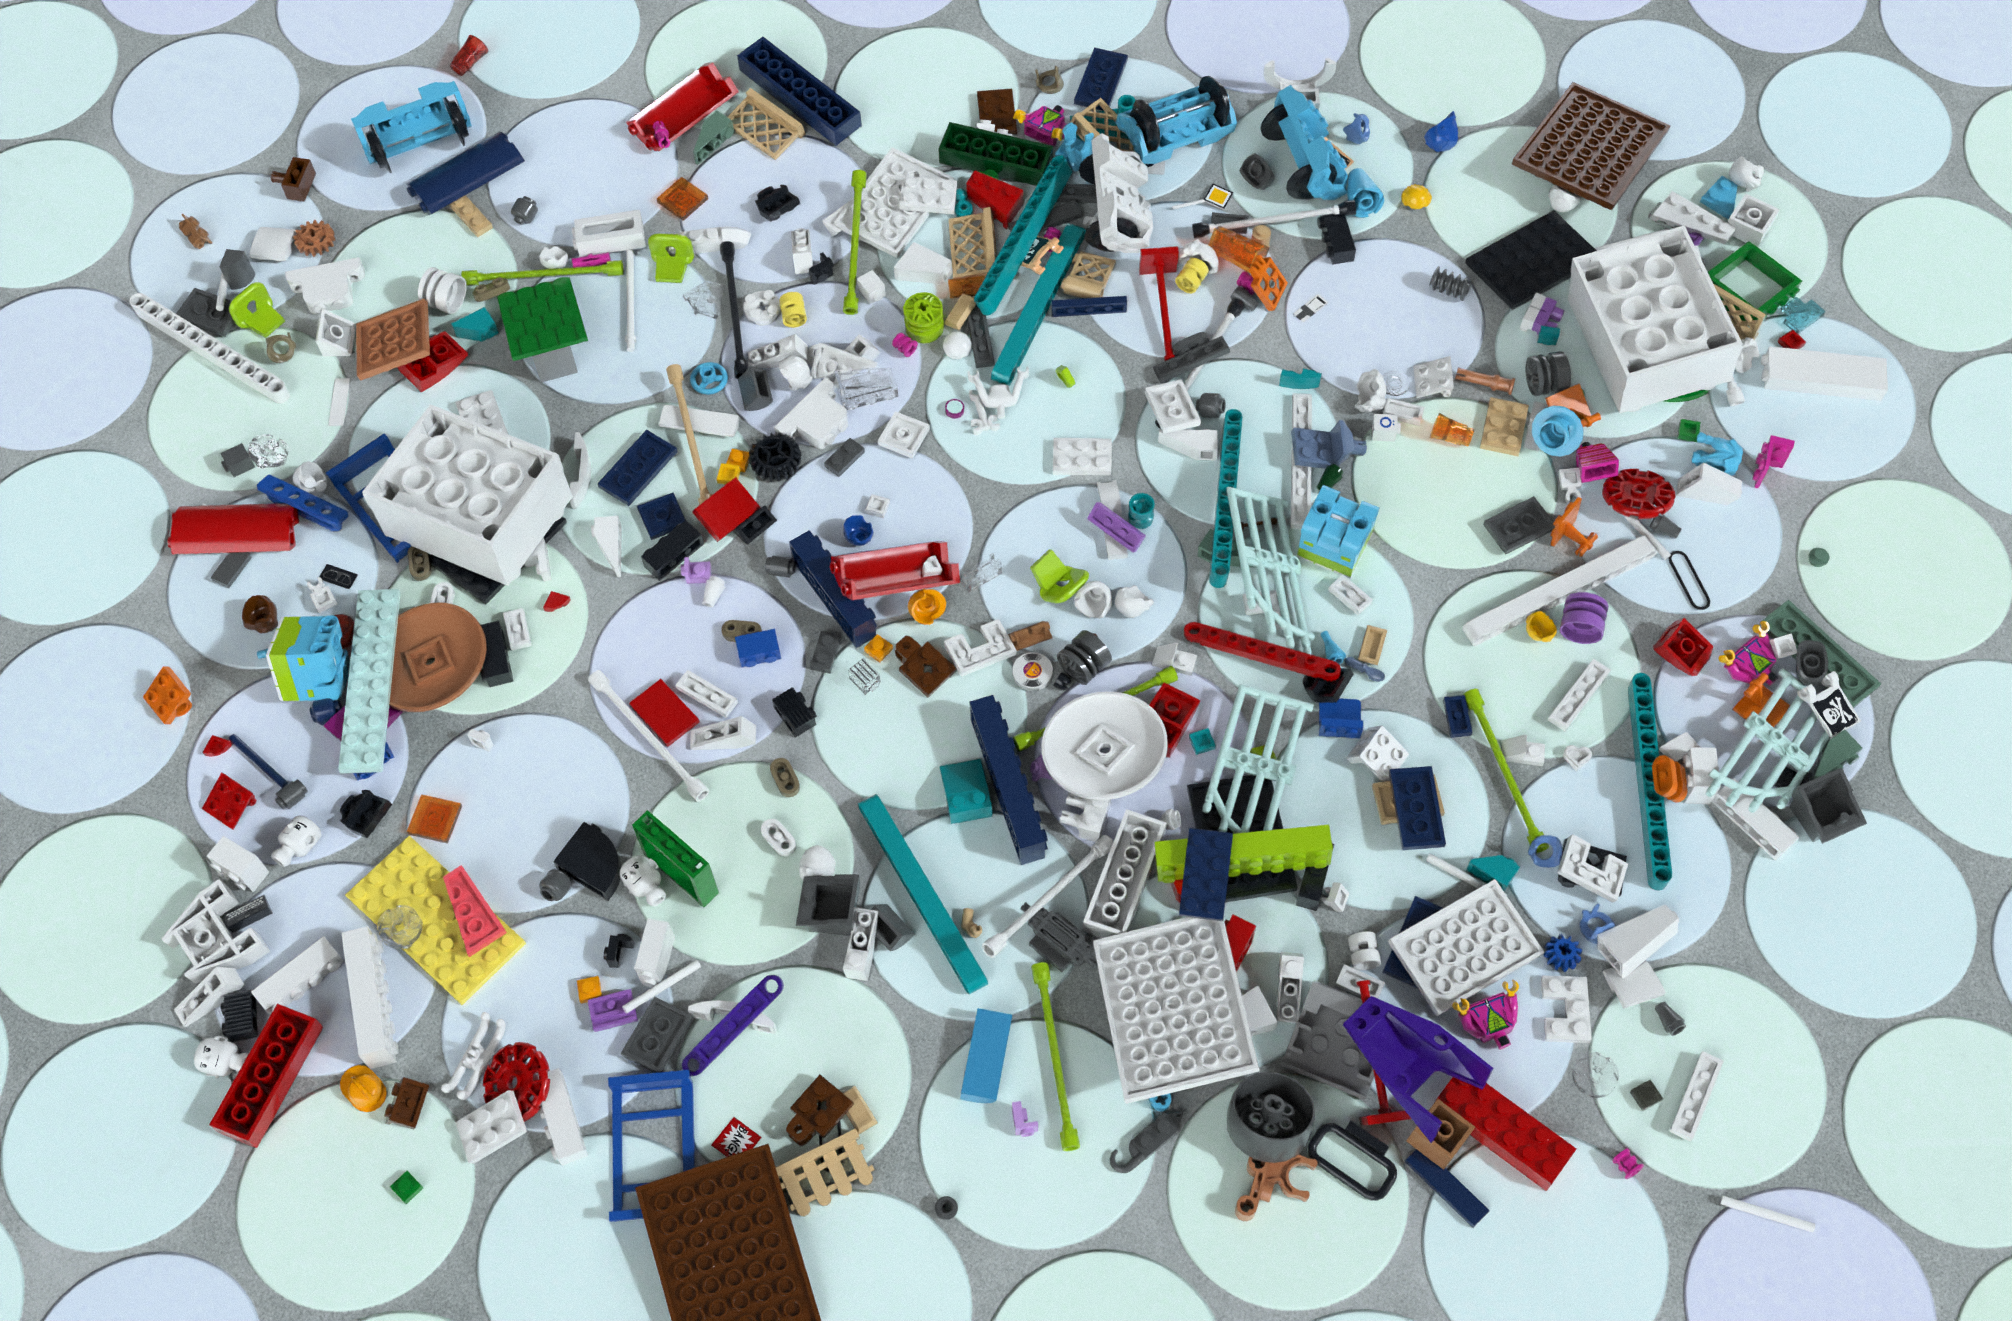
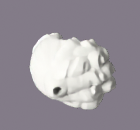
M1195 239L1193 242L1186 243L1184 247L1180 248L1178 255L1179 264L1185 265L1189 258H1198L1208 266V274L1217 273L1219 260L1212 247L1203 244L1199 239Z
M1376 369L1362 373L1357 384L1359 396L1355 408L1360 412L1370 413L1382 410L1386 403L1384 377Z

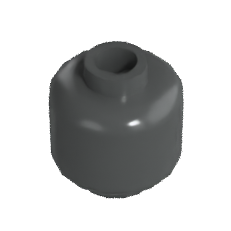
M526 196L518 198L511 209V214L514 216L513 220L521 225L524 223L530 224L538 212L537 203Z
M1203 393L1200 399L1196 401V410L1204 418H1219L1225 412L1226 402L1219 393Z
M556 869L550 870L539 883L540 894L548 901L561 900L572 886L569 874L564 870L559 871Z

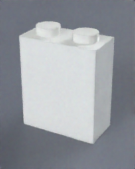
M647 919L634 966L641 983L647 987H654L665 978L675 940L669 922Z

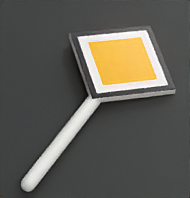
M1212 184L1204 199L1175 205L1172 209L1207 202L1224 210L1234 192Z

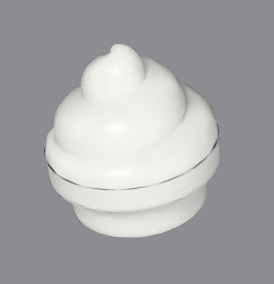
M1168 809L1159 819L1167 823L1166 829L1175 830L1181 826V817L1178 810Z

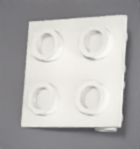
M1451 356L1413 366L1416 398L1440 392L1444 397L1451 396L1452 389H1454Z

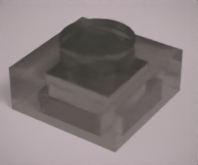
M1651 1079L1630 1091L1642 1111L1663 1100Z

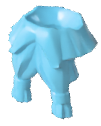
M1071 122L1065 125L1062 130L1064 141L1055 152V156L1063 155L1071 169L1077 172L1079 171L1080 163L1086 157L1093 154L1091 140H1093L1094 134L1089 133L1085 135V142L1076 137L1078 127Z
M1699 432L1696 439L1697 442L1711 445L1716 451L1707 453L1703 450H1697L1693 452L1692 463H1695L1696 466L1706 463L1731 476L1736 475L1735 472L1742 461L1743 448L1734 438L1726 440Z

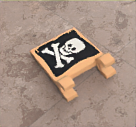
M1037 236L1021 266L1030 268L1035 273L1041 275L1045 268L1039 265L1041 263L1040 259L1049 249L1059 254L1064 248L1058 245L1059 239L1055 237L1051 240Z

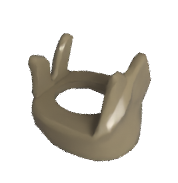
M1055 66V69L1043 72L1040 76L1038 69L1035 70L1037 76L1036 86L1042 92L1054 94L1062 90L1064 82L1059 73L1058 66ZM1047 76L1055 77V82L1049 86L1043 85L1042 80Z
M287 332L288 336L274 335L265 339L267 356L271 361L284 363L293 357L296 343L291 339L289 332ZM278 341H285L289 345V350L285 354H278L273 349L274 344Z

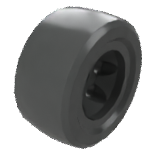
M1273 1072L1256 1073L1240 1082L1232 1094L1227 1110V1130L1233 1143L1244 1154L1263 1162L1278 1163L1296 1157L1303 1151L1309 1141L1315 1121L1314 1103L1307 1090L1296 1080ZM1258 1118L1260 1121L1254 1122L1252 1119ZM1286 1123L1288 1128L1283 1127L1281 1124ZM1267 1127H1270V1128H1272L1274 1131H1273V1132H1269V1131L1266 1130V1128H1267Z

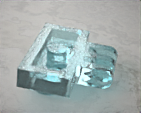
M1794 297L1781 307L1782 312L1788 316L1783 323L1798 334L1823 317L1826 312L1812 299L1805 304L1797 297Z

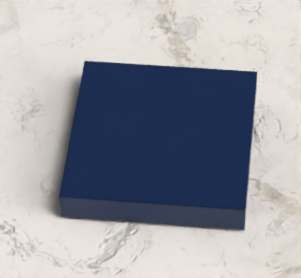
M674 492L637 506L651 540L669 534L676 525L686 520Z

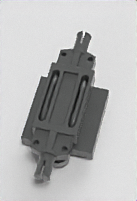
M1025 902L1020 910L1025 912L1031 906ZM1042 907L1028 920V926L1035 933V936L1029 942V946L1059 971L1063 972L1070 963L1074 966H1081L1086 962L1093 969L1098 966L1097 960L1090 955L1092 946L1088 944L1090 938L1060 913L1048 912Z

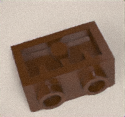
M405 1077L399 1083L395 1082L391 1095L394 1096L392 1104L388 1103L384 1113V1117H387L385 1124L390 1125L394 1123L415 1129L429 1085Z

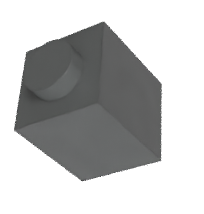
M242 443L220 453L224 459L221 462L226 472L230 471L233 477L255 468Z

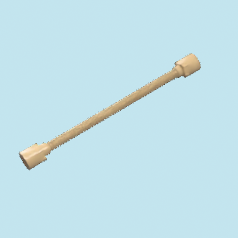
M673 364L666 368L669 383L673 384L684 423L700 489V498H698L700 505L713 494L709 493L706 486L682 389V381L684 380L682 368L678 364Z

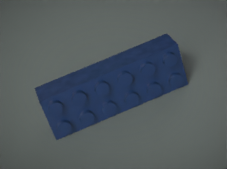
M808 530L789 541L793 562L796 563V567L855 648L872 640L876 636L877 624L874 621L876 618L875 613L870 607L867 608L865 606L864 598L851 600L843 596L835 575L830 570L832 555L827 549H823L817 535L814 536Z

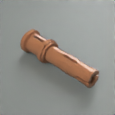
M1459 367L1457 369L1458 374L1455 377L1456 380L1487 386L1492 391L1500 390L1508 392L1509 395L1512 394L1516 380L1515 378L1500 377L1499 374L1491 376Z

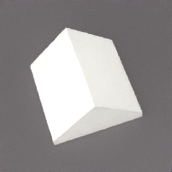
M321 309L316 343L323 357L350 356L352 354L356 324Z

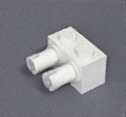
M1068 792L1065 805L1082 808L1084 813L1078 815L1063 810L1059 823L1077 827L1079 838L1096 842L1102 835L1111 806V799L1093 800Z

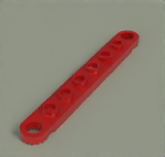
M1190 622L1184 627L1185 639L1187 641L1190 640V642L1200 643L1202 646L1314 678L1319 677L1327 681H1335L1340 676V665L1329 659L1198 622ZM1194 629L1199 631V633L1197 634H1191L1189 632ZM1327 668H1333L1335 672L1327 673L1325 669L1327 670Z

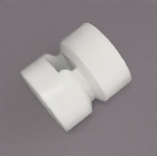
M1359 932L1348 937L1349 950L1353 953L1351 960L1354 969L1358 971L1371 970L1381 965L1380 954L1376 950L1378 944L1375 933Z

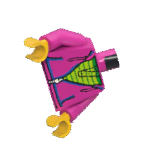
M1056 105L1053 110L1042 106L1040 109L1028 114L1020 109L1015 111L1013 119H1018L1021 124L1024 122V135L1043 144L1052 145L1053 148L1058 140L1062 141L1064 139L1062 130L1066 123L1063 115L1064 110L1061 106Z
M1760 621V625L1755 624L1752 628L1755 633H1759L1758 637L1756 635L1752 637L1735 653L1732 650H1724L1723 653L1725 655H1720L1718 660L1721 663H1725L1724 668L1728 670L1734 680L1750 684L1753 679H1757L1763 672L1769 677L1765 682L1771 686L1778 679V676L1771 671L1776 663V658L1769 641V636L1766 633L1769 630V624L1766 621Z
M1512 980L1513 986L1508 989V982L1504 981L1502 983L1503 989L1507 991L1506 995L1502 992L1471 1005L1468 1000L1460 998L1462 1002L1461 1007L1456 1002L1452 1004L1453 1009L1460 1012L1458 1016L1466 1032L1480 1039L1483 1043L1494 1039L1499 1050L1511 1045L1507 1034L1512 1032L1517 1023L1518 1001L1515 992L1518 991L1519 985L1515 980Z

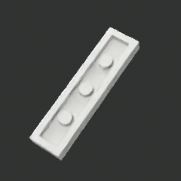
M1593 659L1549 716L1548 721L1566 732L1609 675L1611 669Z
M1704 1051L1700 1053L1669 1132L1690 1142L1693 1140L1724 1062L1723 1060Z

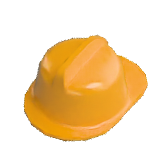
M353 1066L342 1075L340 1090L359 1111H375L385 1102L387 1095L386 1087L379 1077L367 1066Z

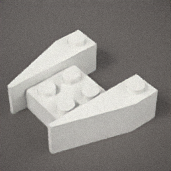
M220 879L202 890L161 938L173 949L181 945L194 966L185 972L184 975L195 984L202 982L216 967L235 968L237 970L252 965L270 952L262 937L251 927L236 938H233L220 916L235 907L239 902L230 888Z

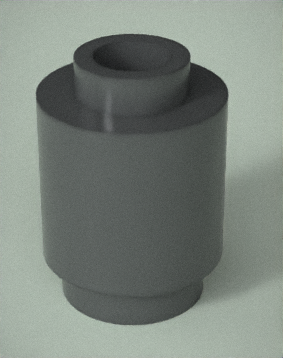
M767 557L765 571L773 576L790 578L796 571V563L793 562V558Z
M297 779L294 782H289L275 793L277 796L275 801L282 809L285 807L291 809L305 797L308 790Z

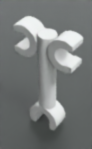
M972 389L969 390V398L975 402L979 419L971 420V427L978 426V428L973 429V434L979 435L989 429L998 431L1000 424L992 423L998 421L997 415H991L987 419L979 394L974 395Z

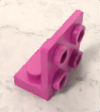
M1771 435L1768 442L1763 443L1761 453H1758L1755 464H1758V469H1755L1752 480H1755L1754 488H1759L1769 466L1783 468L1794 448V440Z

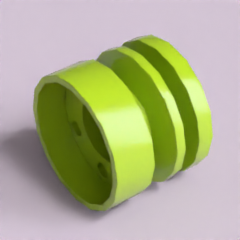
M927 292L916 293L910 296L903 306L906 334L912 340L922 344L937 340L944 330L942 302L937 296Z

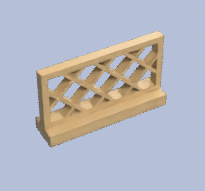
M750 88L746 92L747 97L733 110L728 118L733 120L734 118L741 117V123L733 124L734 131L776 160L797 137L801 139L805 135L804 128L796 119ZM748 104L753 106V111L744 112V108ZM764 114L766 116V120L756 121V115ZM753 116V122L744 123V117ZM769 124H778V129L769 130ZM766 125V131L757 132V126ZM754 126V132H744L745 127ZM789 132L792 134L789 138L782 139V133ZM779 134V140L770 141L769 135ZM765 135H766V140H767V141H765V142H758V141H757V137H758V136H765ZM779 144V149L773 153L770 150V146Z
M1102 98L1095 101L1082 112L1076 113L1070 123L1072 122L1078 127L1076 134L1084 142V136L1089 133L1094 134L1093 139L1100 135L1096 128L1105 129L1106 136H1108V130L1117 131V137L1108 136L1109 141L1117 142V149L1121 151H1133V145L1130 140L1121 138L1120 132L1123 131L1119 130L1117 126L1108 125V119L1116 122L1118 115ZM1100 105L1104 113L1096 112V107ZM1083 116H1092V122H1088ZM1096 117L1104 118L1105 124L1096 123ZM1121 143L1129 144V150L1121 149Z
M990 207L983 208V213L948 219L954 281L986 276L997 257L994 218ZM981 220L977 227L971 225L974 221ZM954 224H963L959 231L953 227ZM967 228L973 230L969 236L963 234ZM977 233L983 236L978 242L973 240ZM962 237L965 240L960 245L956 244L955 241ZM969 242L975 245L970 251L964 248ZM978 248L984 250L979 257L974 254ZM960 251L966 254L961 260L956 258ZM970 257L976 260L971 266L965 263ZM979 263L985 265L983 270H976L975 268ZM961 266L967 268L964 273L957 274Z
M1714 284L1718 295L1724 299L1722 300L1723 305H1727L1729 309L1727 313L1740 339L1748 337L1755 340L1766 314ZM1733 305L1738 306L1740 310H1736ZM1750 314L1757 317L1758 320H1752ZM1739 315H1743L1746 321H1742Z

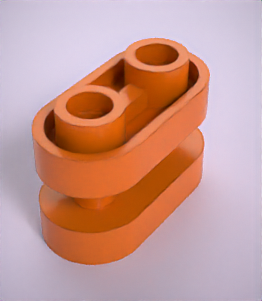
M1665 755L1657 757L1652 765L1656 793L1675 803L1683 801L1688 792L1684 766Z

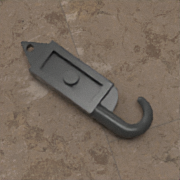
M1183 1111L1170 1114L1164 1112L1132 1139L1129 1144V1152L1132 1159L1125 1165L1116 1163L1115 1156L1118 1150L1115 1149L1109 1158L1111 1167L1121 1174L1128 1173L1144 1160H1147L1180 1131L1179 1125Z

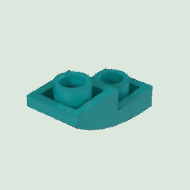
M1303 368L1302 373L1298 374L1294 371L1282 369L1279 386L1291 389L1318 388L1322 373Z

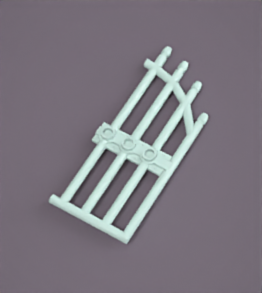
M1227 487L1226 490L1249 609H1255L1257 603L1265 613L1270 635L1276 634V626L1274 625L1276 623L1284 629L1288 648H1294V634L1301 638L1302 647L1304 648L1303 652L1311 654L1310 641L1314 640L1315 635L1307 631L1297 576L1301 575V564L1298 557L1292 554L1283 509L1287 508L1288 501ZM1236 497L1244 499L1252 547L1245 546ZM1252 500L1260 504L1268 551L1261 549ZM1268 504L1275 505L1284 554L1276 550ZM1249 565L1257 569L1261 595L1252 585ZM1265 569L1273 572L1281 616L1272 609ZM1281 572L1289 576L1298 627L1291 625Z
M1784 668L1778 673L1783 678L1763 709L1759 714L1753 711L1745 720L1743 726L1747 729V732L1721 770L1718 772L1713 769L1708 774L1714 779L1706 791L1708 797H1712L1721 784L1733 790L1726 800L1728 807L1733 806L1741 794L1755 796L1748 809L1752 813L1759 808L1767 797L1782 796L1777 803V807L1779 809L1785 808L1792 797V793L1801 784L1830 739L1826 731H1824L1809 756L1800 749V744L1817 720L1813 711L1792 742L1783 735V731L1803 703V700L1798 695L1776 728L1766 721L1767 716L1789 684L1798 691L1806 687ZM1755 735L1764 745L1737 783L1728 778L1727 775ZM1771 749L1780 755L1781 759L1761 789L1747 786ZM1788 763L1798 770L1789 786L1772 788Z
M1239 684L1205 797V803L1203 804V812L1209 813L1212 807L1211 803L1214 802L1221 817L1219 832H1227V828L1234 834L1249 832L1264 778L1276 781L1263 831L1272 830L1284 785L1292 784L1297 767L1292 765L1291 761L1306 711L1312 712L1314 704ZM1246 694L1257 697L1242 750L1231 748L1230 743ZM1268 700L1276 702L1277 706L1263 754L1260 756L1250 753L1264 702ZM1285 705L1298 709L1283 761H1278L1270 757ZM1223 767L1236 770L1225 806L1217 791ZM1248 773L1255 775L1256 778L1240 828L1231 819L1243 774Z

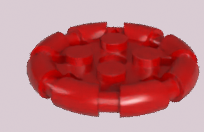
M1639 469L1621 470L1618 476L1607 478L1602 489L1605 502L1609 506L1612 505L1614 511L1630 517V515L1638 516V519L1656 518L1658 514L1663 515L1673 507L1676 497L1675 490L1670 482H1666L1663 476L1649 470L1647 472L1639 471Z
M515 1042L514 1045L508 1044L496 1052L492 1057V1063L487 1065L483 1078V1087H485L483 1097L486 1104L508 1090L514 1091L523 1121L525 1122L537 1114L541 1109L540 1104L542 1101H546L551 1079H548V1071L550 1069L544 1054L541 1051H537L534 1045L526 1042ZM516 1077L517 1085L515 1088H513L512 1082L513 1079ZM531 1095L535 1096L532 1101L529 1100Z

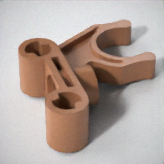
M1300 1154L1290 1160L1278 1163L1263 1162L1249 1157L1247 1172L1250 1176L1254 1177L1250 1195L1241 1196L1237 1201L1235 1207L1237 1218L1246 1222L1253 1219L1259 1200L1270 1202L1275 1184L1280 1185L1281 1190L1287 1197L1297 1198L1306 1202L1310 1196L1309 1192L1294 1188L1289 1181V1172L1297 1166H1305L1315 1170L1318 1164L1317 1160L1306 1158ZM1253 1162H1260L1262 1168H1255V1163ZM1244 1205H1248L1251 1207V1209H1249L1248 1212L1242 1211L1241 1208H1243Z

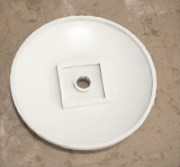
M1106 691L1083 695L1061 707L1050 719L1044 730L1041 752L1049 775L1063 789L1087 799L1109 800L1127 796L1147 785L1161 769L1166 758L1168 743L1165 726L1160 716L1151 706L1134 696ZM1102 748L1111 749L1108 753L1100 752Z

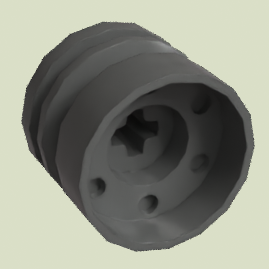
M1564 352L1548 353L1546 357L1540 354L1537 357L1529 356L1527 358L1525 366L1526 380L1529 391L1533 396L1547 395L1550 393V390L1553 393H1558L1570 387L1571 370L1568 358Z
M1082 630L1072 640V644H1067L1057 654V660L1072 679L1082 685H1087L1097 675V671L1103 670L1112 661V656L1106 645L1097 636L1087 630Z

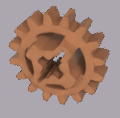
M314 220L311 224L307 221L306 226L300 225L301 230H295L297 234L293 236L295 246L300 253L304 252L306 256L312 253L313 257L316 256V253L323 255L322 251L329 252L328 247H333L332 241H336L333 229L328 223L324 224L322 220L319 223Z

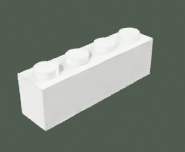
M1724 786L1717 792L1712 803L1777 861L1796 843L1799 836L1796 835V832L1791 827L1785 825L1775 812L1770 811L1763 802L1754 813L1748 810L1749 805L1753 802L1755 796L1741 794L1735 804L1728 807L1726 800L1733 790Z
M323 936L252 990L251 993L265 1011L271 1015L277 1004L286 1007L293 1001L300 999L308 989L321 983L325 976L330 972L338 970L345 961Z
M560 1068L548 1072V1079H551L550 1089L546 1101H542L539 1113L541 1118H546L548 1126H545L544 1129L548 1140L552 1139L554 1146L550 1148L554 1160H559L563 1166L587 1157L588 1153L564 1075Z

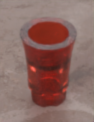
M469 35L464 45L454 56L453 61L450 63V68L458 75L463 76L489 52L487 46L476 36Z

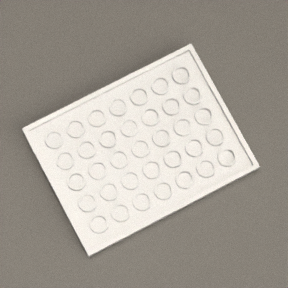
M1185 917L1093 940L1126 1104L1260 1071L1224 918L1223 921Z

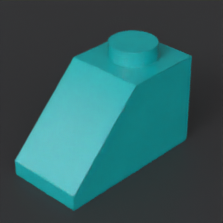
M485 307L451 323L457 338L483 342L499 334L494 320Z
M1497 855L1471 859L1466 871L1485 883L1495 879L1505 892L1517 875L1520 866L1511 858Z

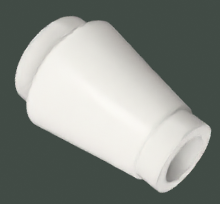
M710 576L709 580H706L702 604L714 607L725 589L724 580L715 576Z

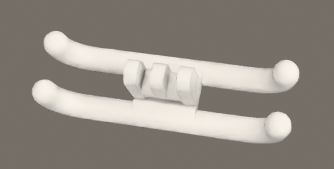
M487 1012L481 1014L480 1026L450 1081L441 1086L442 1092H452L458 1085L466 1068L474 1070L464 1090L457 1092V1097L460 1100H465L472 1094L505 1033L506 1024L503 1019L496 1021V1032L488 1047L484 1050L480 1043L489 1028L490 1015Z

